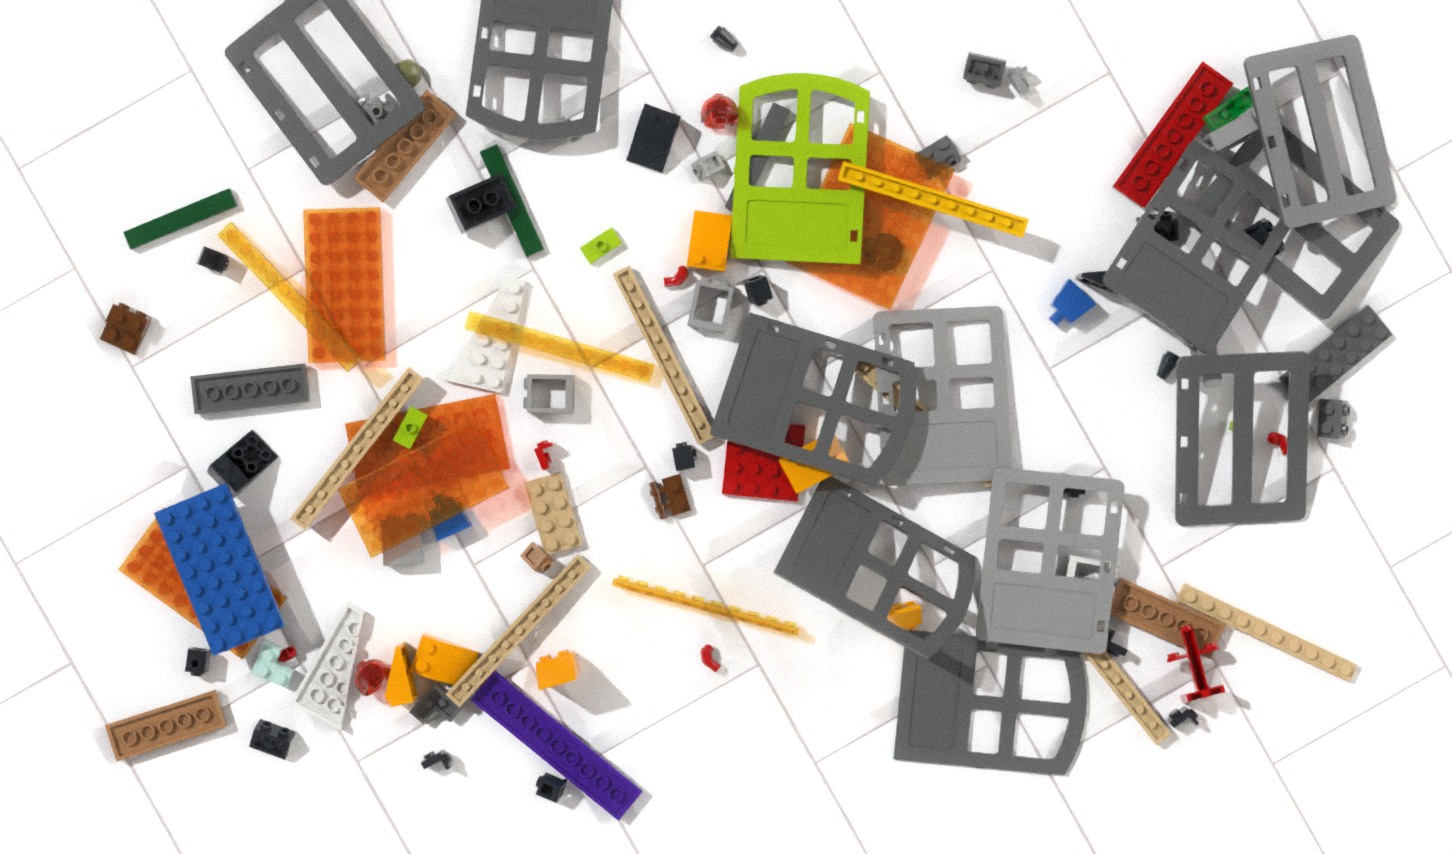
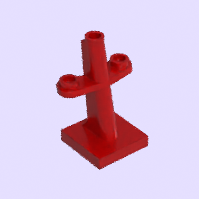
M1191 625L1180 627L1186 654L1180 656L1179 652L1168 654V659L1166 660L1167 663L1184 658L1188 660L1195 692L1180 695L1182 703L1225 693L1224 685L1211 688L1208 686L1200 654L1219 650V646L1215 642L1205 645L1203 650H1198Z

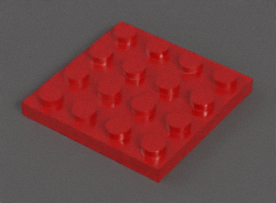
M790 424L785 442L800 448L803 447L806 425ZM727 441L722 494L798 502L799 493L796 494L778 461L782 457Z

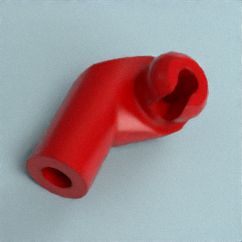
M679 266L674 277H665L664 287L681 286L689 276L688 268L686 266Z

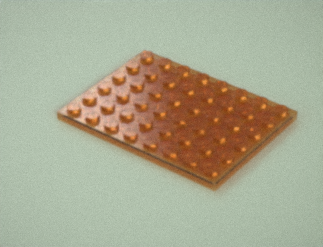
M850 122L840 144H852L853 123ZM868 131L867 169L945 193L955 169ZM833 159L820 189L849 190L850 184L838 181L843 161L852 164L851 160ZM865 189L861 265L786 261V263L891 310L936 211ZM851 230L850 242H857L858 230Z

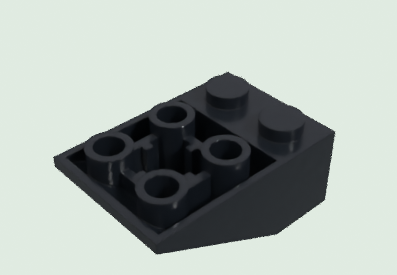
M251 430L210 464L207 473L218 485L227 483L234 499L256 480L278 456Z

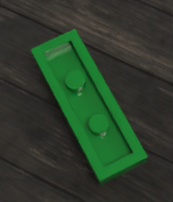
M1249 86L1202 117L1211 132L1233 121L1253 106Z

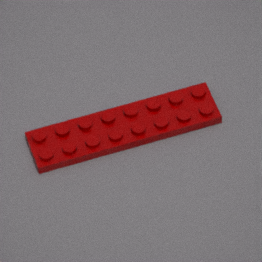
M1202 61L1115 181L1112 188L1144 209L1176 165L1187 145L1194 140L1204 126L1205 122L1202 117L1217 108L1234 83Z

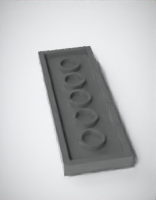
M1369 305L1363 307L1308 353L1310 356L1309 403L1392 335L1391 331ZM1286 371L1278 379L1289 391V371Z
M306 363L190 376L194 414L310 402Z

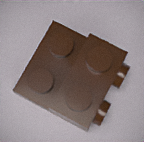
M121 302L118 305L113 304L105 322L107 323L100 340L137 355L152 320L148 319V314L139 310L136 313L130 311V306Z

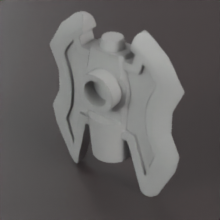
M365 93L356 103L372 125H376L399 107L396 100L388 93L385 94V102L381 101L380 98H374V100L369 102V94Z

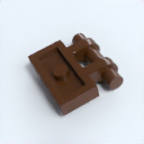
M680 474L661 479L663 487L658 488L656 481L649 483L651 489L649 491L650 496H653L656 505L654 507L655 512L658 513L660 520L667 518L665 510L671 509L673 516L691 510ZM666 492L669 503L663 504L661 493Z

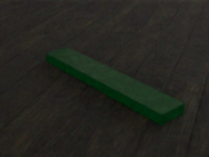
M496 144L480 151L490 177L501 173L517 209L507 213L526 257L543 251V245L498 145Z
M228 188L126 230L123 233L130 250H133L238 207L231 189Z

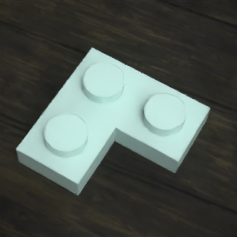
M265 639L251 673L286 689L294 670L277 662L283 647Z

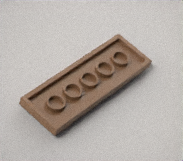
M428 90L420 97L425 104L423 113L379 146L353 177L382 203L385 202L457 115Z
M1121 577L1116 584L1112 598V616L1183 648L1184 644L1180 627L1191 625L1193 628L1198 650L1205 649L1207 644L1215 642L1216 645L1218 644L1226 624ZM1214 651L1200 655L1211 659Z
M215 689L106 724L105 728L116 762L224 728L228 725Z

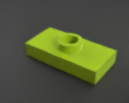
M611 227L580 247V250L588 262L592 264L621 245L622 242Z
M410 406L393 441L411 449L428 415Z

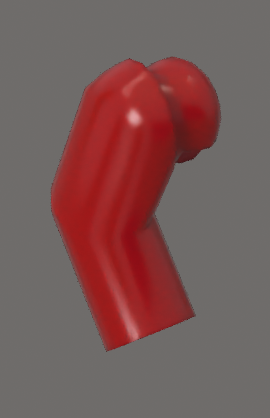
M1277 432L1269 433L1267 441L1270 444L1280 446L1282 454L1286 455L1287 437Z
M706 644L700 651L702 663L716 673L721 665L712 658L713 647Z
M289 646L282 650L278 661L284 663L293 659L297 654L296 649Z

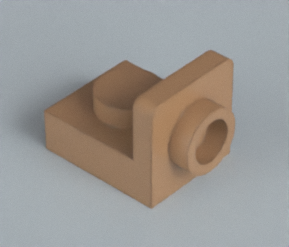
M531 542L520 555L534 571L541 574L548 571L554 562V559L548 556L534 542Z

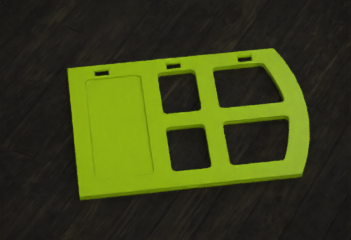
M811 73L772 75L740 86L730 258L861 265L865 189L851 184L849 190L809 189L806 186L807 165L810 158L851 160L854 165L866 168L870 106L869 90L840 78ZM797 90L795 140L793 142L752 140L754 99L780 91ZM813 91L833 94L855 103L852 144L809 142L811 94ZM858 111H864V123L857 122ZM751 156L792 157L794 159L793 185L790 188L749 185ZM851 230H858L857 242H850Z

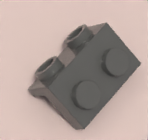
M969 52L963 72V79L971 84H977V82L985 84L988 88L1001 87L1006 60Z
M947 135L914 154L917 162L925 171L928 180L939 176L942 172L950 167H954L961 161L957 148Z
M1320 399L1317 437L1345 439V435L1348 434L1349 426L1346 424L1347 416L1350 414L1348 401Z

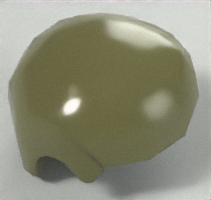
M406 59L395 64L412 87L419 83L421 80V69L415 61Z

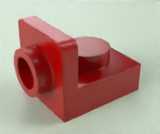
M547 440L537 443V448L534 449L542 470L550 468L549 463H552L549 453H545L543 450L554 445L553 442L548 443Z

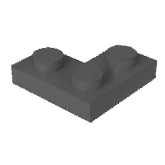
M434 683L409 713L424 724L437 711L451 723L464 707L462 705L458 707L446 695L447 692Z

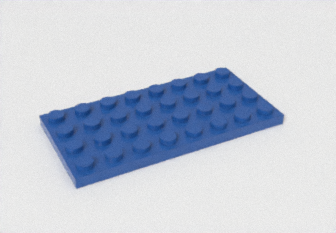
M227 483L154 513L213 656L286 626Z

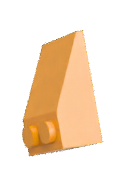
M695 210L687 259L688 268L725 273L732 215Z
M834 435L829 456L850 463L836 435ZM817 439L801 448L810 451L814 450ZM785 458L778 460L796 494L834 475L833 473L798 462L795 463Z
M916 600L894 604L888 613L887 619L901 628H906L907 630L917 629L918 625L922 624L921 605Z
M424 633L410 672L454 685L476 662L479 652Z
M401 642L395 648L386 687L385 699L387 703H390L391 707L411 703L418 698L413 672H410L411 664L405 642Z
M569 649L557 652L558 655L551 657L550 654L539 657L540 661L536 662L539 690L577 680L580 670L574 651L569 652Z

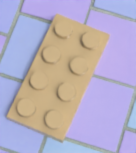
M558 472L524 482L544 552L547 555L581 546V538L562 473Z

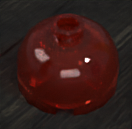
M714 94L704 101L701 107L700 119L701 123L704 122V126L707 128L724 129V125L730 124L731 127L738 123L739 112L733 99L723 94Z
M379 659L361 661L356 666L357 670L354 674L355 687L363 696L372 695L382 687L380 684L384 678L388 681L391 668Z

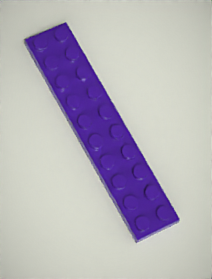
M494 670L470 699L618 821L643 792L639 786L498 671Z

